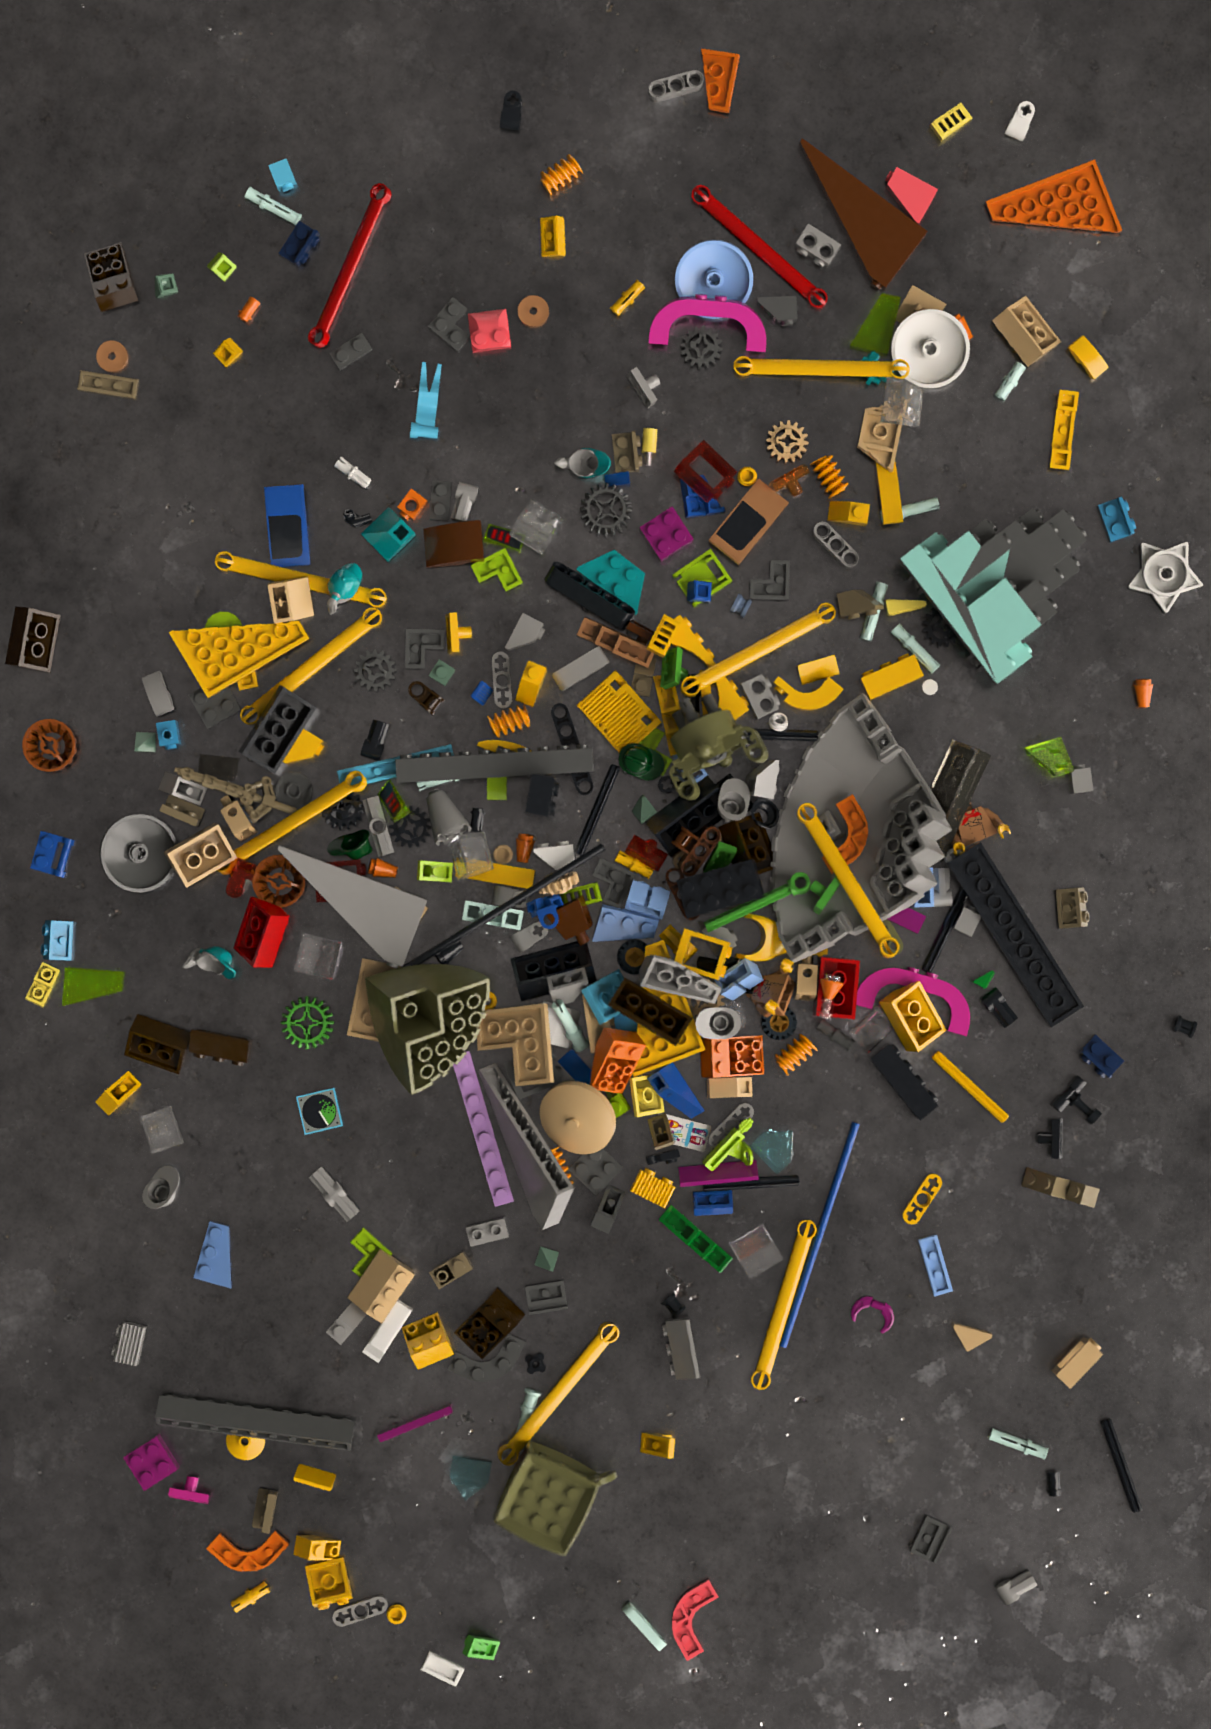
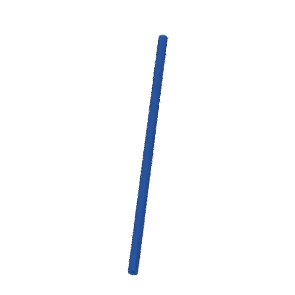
M852 1122L785 1325L779 1345L781 1347H787L860 1125L858 1123Z

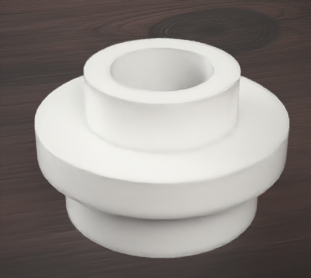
M775 713L769 718V726L775 731H784L788 726L787 717L783 713Z

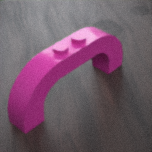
M695 294V297L676 298L658 310L650 326L649 343L668 345L670 327L681 316L696 315L732 318L739 321L746 330V351L766 352V332L759 315L748 305L736 300H729L727 296L716 295L715 298H707L705 294Z
M908 967L907 970L884 968L868 975L858 986L856 1005L872 1009L877 993L884 986L889 984L906 986L920 981L925 992L937 995L947 1003L950 1017L946 1031L967 1036L970 1026L968 1003L956 987L948 982L937 979L938 975L929 972L926 973V976L918 974L919 970Z

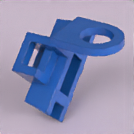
M559 894L534 899L526 903L528 913H531L532 918L538 916L544 928L553 929L557 926L559 917L556 909L564 905ZM552 914L555 917V922L552 925H546L543 920L545 915Z

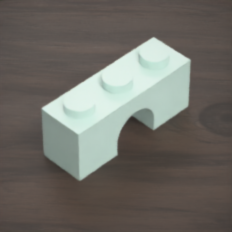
M465 900L462 920L474 922L499 906ZM509 909L486 924L521 930L524 911Z

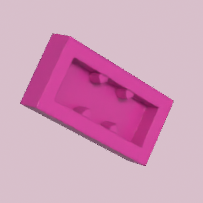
M190 1476L186 1478L184 1490L169 1488L168 1493L170 1498L208 1504L210 1497L208 1494L196 1492L199 1478Z

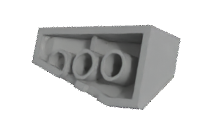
M656 955L646 956L639 970L641 987L715 1004L721 991L720 986L669 958Z

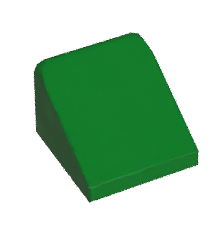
M990 970L971 982L985 989L995 973Z

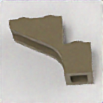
M1028 1167L1026 1168L1021 1185L1050 1196L1093 1208L1095 1207L1100 1190L1099 1188Z

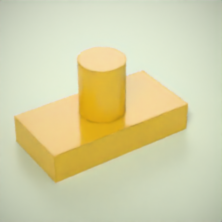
M457 612L445 615L448 654L459 652V639L471 638L472 636L470 626L458 627Z

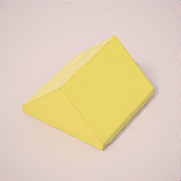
M652 1074L629 1078L635 1117L665 1112L663 1098L656 1093L647 1079Z

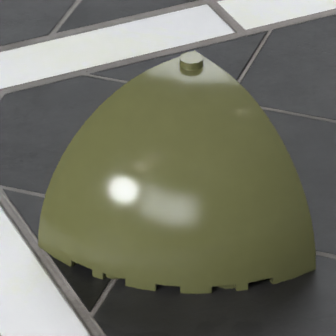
M422 964L400 967L365 978L370 1015L379 1044L388 1064L403 1087L413 1095L433 1085L432 1082L440 1076H446L448 1074L447 1071L463 1059L466 1055L465 1050L471 1042L474 1043L480 1032L479 1025L482 1018L485 1019L486 1012L484 1010L486 1001H489L490 978L469 968L445 964Z

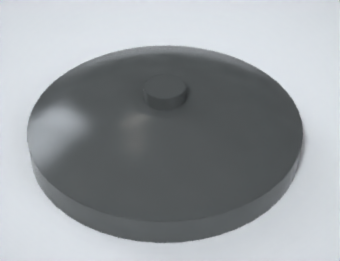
M145 814L127 815L115 821L105 832L99 849L100 863L108 879L119 888L138 893L152 891L163 885L173 874L174 869L164 851L175 846L177 841L171 829L158 818Z

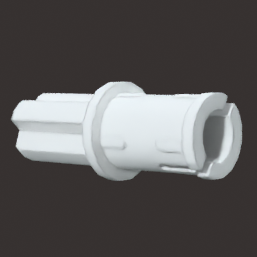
M340 457L334 465L335 468L347 475L348 479L354 480L363 488L369 486L371 479L358 470V466L354 467L343 457Z

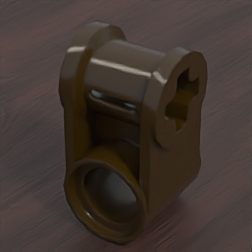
M414 681L408 687L409 695L431 715H434L435 709L441 702L444 703L445 701L420 681ZM420 685L423 688L422 694L414 695L411 691L412 687Z

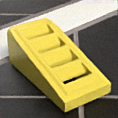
M960 103L930 124V128L942 142L972 120V116L963 104ZM960 110L965 119L962 120L956 111ZM952 114H953V115L956 117V119L959 121L958 124H956V123L954 122V120L952 119V117H951ZM945 119L949 120V122L953 126L952 128L948 126V124L945 122ZM940 123H942V125L945 127V129L947 130L946 132H944L941 129V127L939 126Z
M887 599L884 601L888 617L922 609L927 605L926 601Z

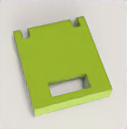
M711 549L672 575L673 578H677L679 575L682 576L676 582L686 597L687 585L690 581L712 582L711 596L733 581ZM711 560L715 562L723 574L718 579H716L707 565ZM693 602L692 606L696 607L702 602Z

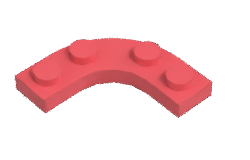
M709 1579L687 1591L679 1599L673 1612V1635L687 1661L704 1652L694 1634L692 1619L701 1607L718 1598V1594Z

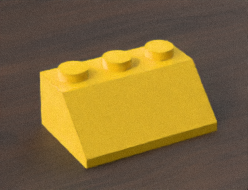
M920 981L891 992L879 1002L906 1051H921L947 1030Z

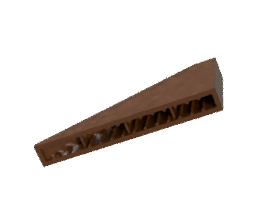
M802 138L799 146L863 270L871 281L870 284L877 290L882 289L885 291L928 231Z

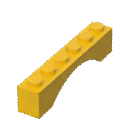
M679 615L674 618L681 625L671 645L678 646L692 653L707 668L715 665L716 663L713 660L715 658L714 654L709 648L705 649L701 643L704 641L697 632L695 634L690 629L692 624L687 617L682 618ZM670 623L666 624V626L674 630V625ZM661 628L663 633L671 636V632ZM724 677L715 682L719 708L731 711L735 720L749 711L747 707L750 705L743 695L741 697L736 692L738 687L732 679L728 681Z

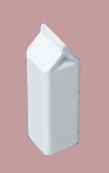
M398 1299L383 1323H380L362 1353L379 1363L413 1309Z

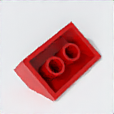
M250 897L233 949L252 967L272 968L290 916L280 906L256 897Z
M818 957L817 993L814 999L813 1015L855 1019L860 960ZM820 979L843 983V986L832 1000L824 998Z

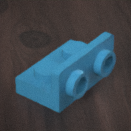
M1122 496L1097 505L1110 542L1135 533V522L1133 518L1129 517L1127 512L1130 510L1126 499L1123 500Z
M45 920V924L42 926L44 944L41 945L43 959L71 961L73 922Z

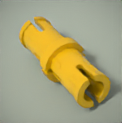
M636 280L626 292L623 291L621 293V297L610 307L611 311L620 316L630 304L634 303V299L645 289V286Z
M619 850L614 860L629 868V871L639 873L647 879L651 877L654 871L653 867L639 861V858L629 856Z
M263 1581L255 1588L246 1590L245 1594L231 1601L232 1607L240 1603V1605L234 1608V1611L238 1613L249 1604L253 1605L256 1603V1600L270 1593L269 1587L261 1591L262 1588L267 1586V1583Z

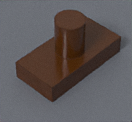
M633 619L626 628L637 634L636 640L645 645L651 640L655 632ZM660 635L657 636V638L663 641L666 639ZM656 641L654 642V644L658 645L659 647L662 646V644Z

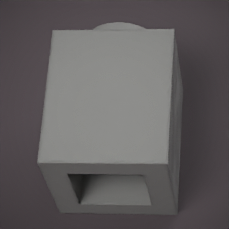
M1085 764L1073 766L1074 770H1069L1071 794L1094 791L1091 767L1085 768Z
M969 905L967 908L963 907L953 929L972 937L981 919L976 909Z

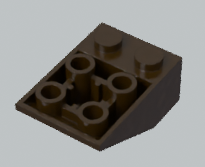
M121 242L84 253L94 296L101 312L138 301L135 285Z
M496 1288L454 1333L483 1360L519 1324L525 1314Z

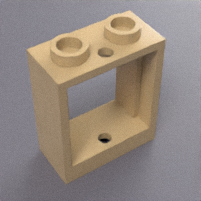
M1083 1337L1051 1371L1071 1389L1103 1355L1099 1351L1101 1347L1092 1338L1087 1340Z

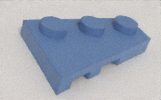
M602 904L592 942L654 938L659 919Z
M209 1221L193 1278L231 1289L229 1226Z

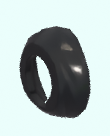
M759 798L755 800L751 807V817L757 826L770 829L778 823L779 810L772 801ZM757 809H762L766 812V822L763 823L756 820L754 812Z

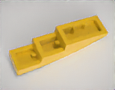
M875 461L883 525L903 523L896 462L894 463L893 472H889Z
M661 675L653 676L670 756H673L677 753L670 739L679 729L672 714L681 710L678 704V695L675 686L668 689L660 687Z
M458 857L455 877L528 889L533 886L535 870Z

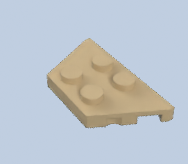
M905 399L893 404L887 403L880 407L867 408L864 412L857 448L889 472H893L907 402Z

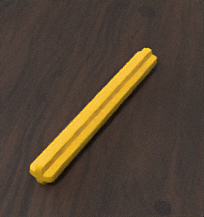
M937 1051L932 1056V1059L996 1119L1001 1123L1007 1120L1008 1114L940 1051Z

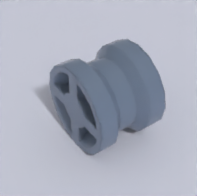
M738 594L730 611L738 612L744 618L753 600L745 599L741 594Z

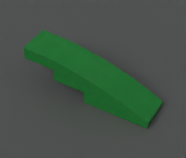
M672 1205L659 1218L660 1222L719 1273L732 1261L733 1258Z

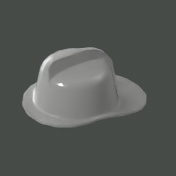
M732 778L722 784L718 798V812L725 819L726 823L741 820L748 812L750 789L744 781Z
M726 1007L706 1008L699 1012L695 1021L697 1032L700 1036L707 1039L732 1038L738 1033L741 1026L738 1013Z
M170 1165L163 1166L154 1174L143 1190L142 1198L147 1207L158 1209L173 1202L180 1179L176 1168Z

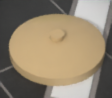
M578 1081L559 1083L547 1092L540 1105V1120L545 1132L554 1143L569 1152L576 1154L595 1153L603 1149L614 1135L616 1117L610 1102L600 1091L586 1083Z

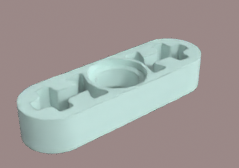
M628 1602L622 1608L626 1616L659 1651L667 1645L663 1637L632 1603Z

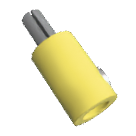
M643 428L642 453H645V466H651L652 454L656 453L658 429Z

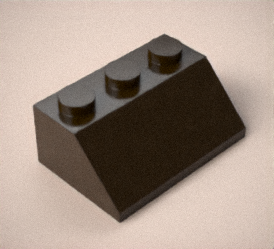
M15 606L5 664L50 673L61 615Z
M760 812L755 813L756 820L763 822ZM751 815L719 826L724 843L737 847L736 854L731 861L732 865L755 859L758 874L773 870V867H771L773 851H771L772 845L766 828L757 826Z
M137 1014L129 1030L124 1056L179 1075L189 1049L190 1032Z
M195 1028L191 1029L189 1052L194 1053L193 1057L205 1059V1055L212 1056L213 1061L224 1062V1059L232 1060L233 1065L243 1066L244 1063H249L253 1040Z

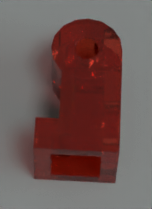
M240 858L237 859L227 881L226 893L228 896L238 898L242 895L246 879L252 881L254 877L255 864Z

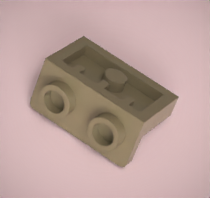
M635 431L612 434L616 473L629 471V473L639 472V467L643 466L642 455L637 453V447H641L640 435H636Z
M170 794L166 803L162 804L159 811L198 827L205 809Z
M1084 887L1056 890L1059 929L1088 926L1089 912L1086 911L1088 895Z
M259 1488L252 1527L260 1528L262 1533L269 1534L272 1528L278 1491Z

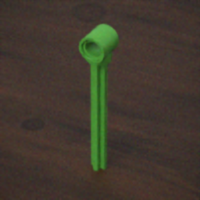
M803 872L795 873L790 879L786 880V884L765 893V897L748 901L705 921L704 924L708 933L790 894H793V896L806 894L811 887L808 875ZM803 879L806 881L804 887L798 888L795 885L796 881Z

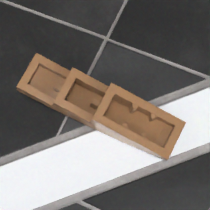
M584 617L577 633L578 636L647 668L654 656L653 652L646 649L647 645L587 617Z

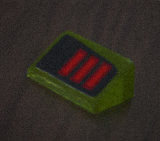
M488 524L483 543L521 553L526 534Z
M388 780L377 795L395 823L411 812L393 782Z

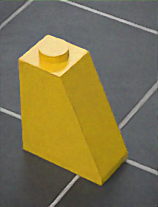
M531 661L527 662L515 701L534 707L547 673V667Z

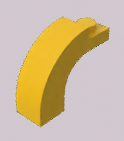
M779 676L773 682L775 685L774 689L782 696L784 694L787 695L783 701L785 704L804 711L817 710L829 705L844 690L830 677L826 679L819 689L810 693H802L795 690Z

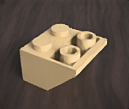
M308 577L268 583L274 623L314 616Z

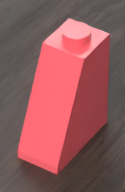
M896 167L894 172L890 170L885 179L888 182L886 189L904 213L917 224H920L938 189Z

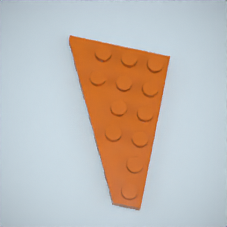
M1095 159L985 202L992 221L1112 233L1122 231Z

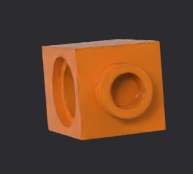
M411 488L397 506L398 510H400L399 515L407 521L410 518L414 521L428 501ZM413 501L417 504L414 511L406 509L408 502Z

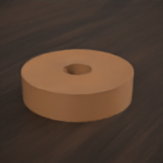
M535 295L525 297L518 306L520 321L525 326L531 328L542 326L549 316V307L546 301ZM533 308L537 310L535 315L530 314V310Z
M106 341L98 348L96 359L103 370L116 373L127 365L128 352L121 343ZM112 353L116 355L114 360L109 359V355Z

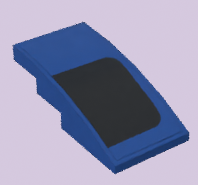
M304 485L264 487L271 565L279 567L311 565Z

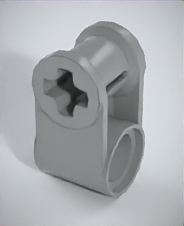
M495 885L491 904L500 906L523 892V890ZM530 897L526 899V902H522L521 905L518 903L514 907H527L526 903L530 902Z
M539 921L510 936L519 953L532 947L547 935L548 929L544 927V930H542L543 935L534 933L536 925L543 927Z

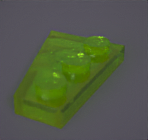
M882 293L850 344V347L888 355L901 297Z
M65 967L62 1006L123 991L125 971Z

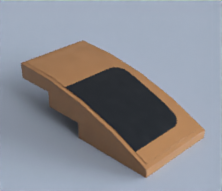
M758 479L708 541L739 565L787 507L789 502Z

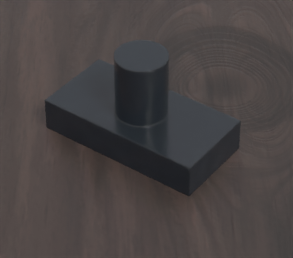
M1052 1119V1133L1038 1132V1144H1052V1159L1062 1158L1063 1119Z

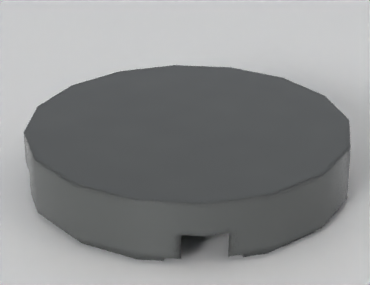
M293 771L282 775L276 782L274 790L278 802L295 807L297 810L310 803L314 792L310 779L300 772Z

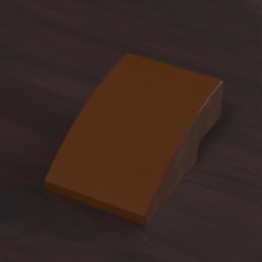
M481 520L450 523L423 529L426 568L465 565V563L484 561Z

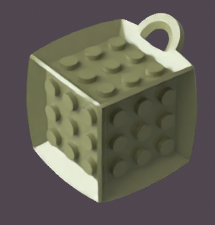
M530 1441L527 1443L511 1472L497 1509L493 1513V1520L496 1524L523 1540L564 1556L573 1544L588 1515L598 1487L616 1479V1471L596 1473L563 1453Z

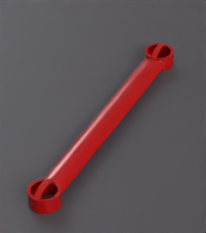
M383 183L375 184L371 188V200L318 323L308 334L309 342L318 348L324 347L329 342V329L383 205L391 199V190ZM384 188L383 197L377 200L376 195L378 191ZM322 331L321 340L315 343L316 334Z
M698 185L692 190L691 199L694 204L702 206L805 297L812 308L821 309L826 305L827 293L823 289L814 286L710 193L708 187ZM699 189L705 190V191L707 192V194H708L709 197H707V196H706L702 191H700ZM694 192L698 193L705 202L696 201L693 196ZM816 292L823 294L825 301ZM813 295L822 305H814L810 300V296Z

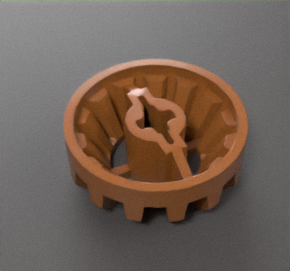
M43 719L35 722L28 728L23 737L22 749L26 760L34 768L45 772H55L63 770L64 767L73 761L72 759L77 752V740L72 729L63 722L55 719ZM47 733H57L61 737L58 739L48 737ZM39 740H41V743H40V748H41V750H42L41 753L39 752V749H38ZM61 740H64L65 742V750L63 754L60 752ZM47 741L51 743L54 742V744L52 745L54 748L53 750L46 749L48 747ZM46 753L53 755L57 759L49 760L44 758L43 755Z
M272 855L258 864L253 874L252 884L254 892L259 899L284 908L296 903L304 894L306 879L283 855ZM282 868L281 873L277 872L272 876L269 875L274 869ZM285 869L291 872L294 881H290L288 876L284 874ZM282 876V880L289 884H280V887H278V883L270 880V878L279 879ZM267 882H270L271 886L277 890L276 894L270 891ZM287 887L292 888L287 894L279 895L280 890H284Z

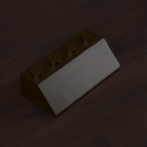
M627 978L623 979L608 1004L611 1008L677 1046L692 1020V1017Z

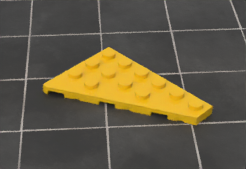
M299 621L180 631L172 630L169 632L207 698L217 694L309 639Z
M664 939L645 946L644 959L650 955L671 959ZM642 987L692 1017V1020L677 1046L637 1023V1034L646 1046L632 1073L634 1077L706 1050L701 1036L696 1030L695 1020L686 997Z

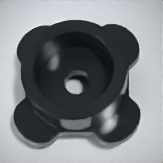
M542 1353L526 1356L525 1361L528 1364L527 1372L529 1374H534V1372L538 1371L542 1373L546 1370Z

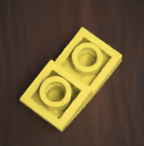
M42 962L25 1000L43 1008L60 970Z

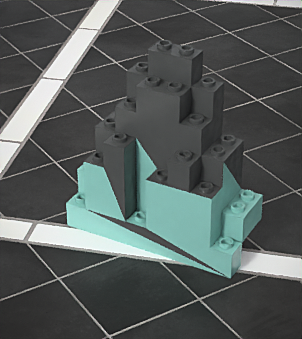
M1032 508L998 534L996 533L997 528L991 520L988 522L984 519L950 546L946 545L948 541L942 534L938 535L935 532L899 560L909 573L910 578L908 581L919 595L922 593L926 595L971 655L967 658L978 672L984 670L994 685H997L1033 657L1030 654L1032 652L1031 648L1026 643L1022 644L1021 640L1058 613L1055 602L1051 598L1048 600L1046 596L1081 570L1078 560L1069 554L1087 541L1085 538L1087 534L1082 527L1075 525L1073 522L1075 519L1069 511L1065 512L1063 509L1044 523V517L1039 510L1035 511Z

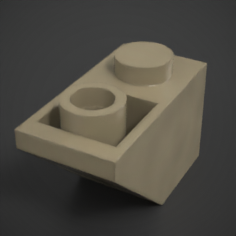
M850 590L837 593L841 617H848L849 620L860 618V614L866 613V616L878 614L877 610L884 609L883 604L864 590Z
M463 1250L431 1270L429 1274L438 1289H441L471 1271L473 1265Z

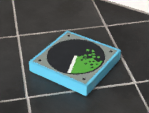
M335 1088L296 1096L305 1135L343 1126Z

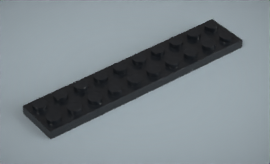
M976 843L965 850L964 853L962 852L948 861L947 865L1048 1025L1052 1028L1083 1008L1084 1005L982 843Z

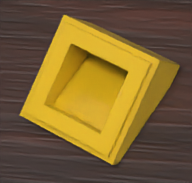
M228 338L218 346L213 355L225 367H228L243 351L231 338Z

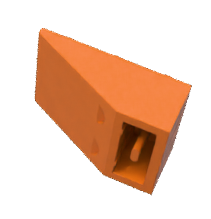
M603 1028L595 1047L590 1086L598 1091L623 1094L629 1078L646 1046L636 1032Z
M763 1035L733 1036L728 1039L701 1038L706 1049L701 1051L702 1077L764 1075Z

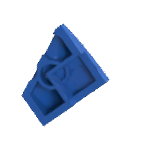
M704 475L685 476L680 479L686 518L726 512L725 507H721L715 498L716 493L709 487Z

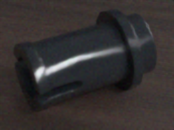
M472 808V811H470L472 813L471 831L482 832L483 815H486V813H484L482 808Z
M1047 1472L1049 1487L1047 1492L1049 1496H1061L1063 1490L1060 1489V1472Z

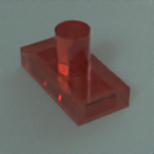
M636 835L633 836L625 850V853L635 859L637 858L640 862L657 872L668 856L667 853L657 848V842L654 839L645 841Z

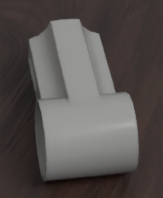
M459 482L451 519L459 522L468 520L472 503L474 504L478 493V486Z
M934 868L933 876L938 883L934 886V907L952 906L950 868Z
M1027 1570L1013 1579H1007L999 1583L995 1589L1004 1605H1009L1018 1600L1020 1595L1038 1585L1030 1571Z

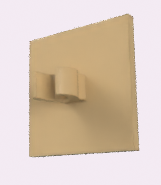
M912 285L894 320L901 323L911 314L925 309L943 311L946 303Z

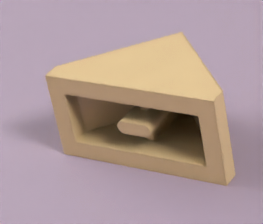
M952 1322V1327L967 1352L992 1338L991 1332Z

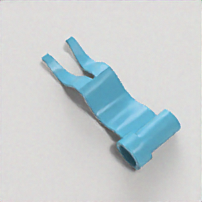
M422 362L416 422H411L410 438L418 439V437L437 439L439 427H435L442 364L437 365L430 392H428L426 362Z

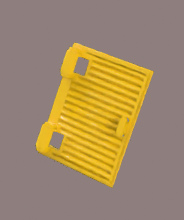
M616 670L577 704V707L618 753L628 744H639L662 723ZM614 680L620 686L617 691L610 685ZM645 715L651 720L648 726L641 720Z

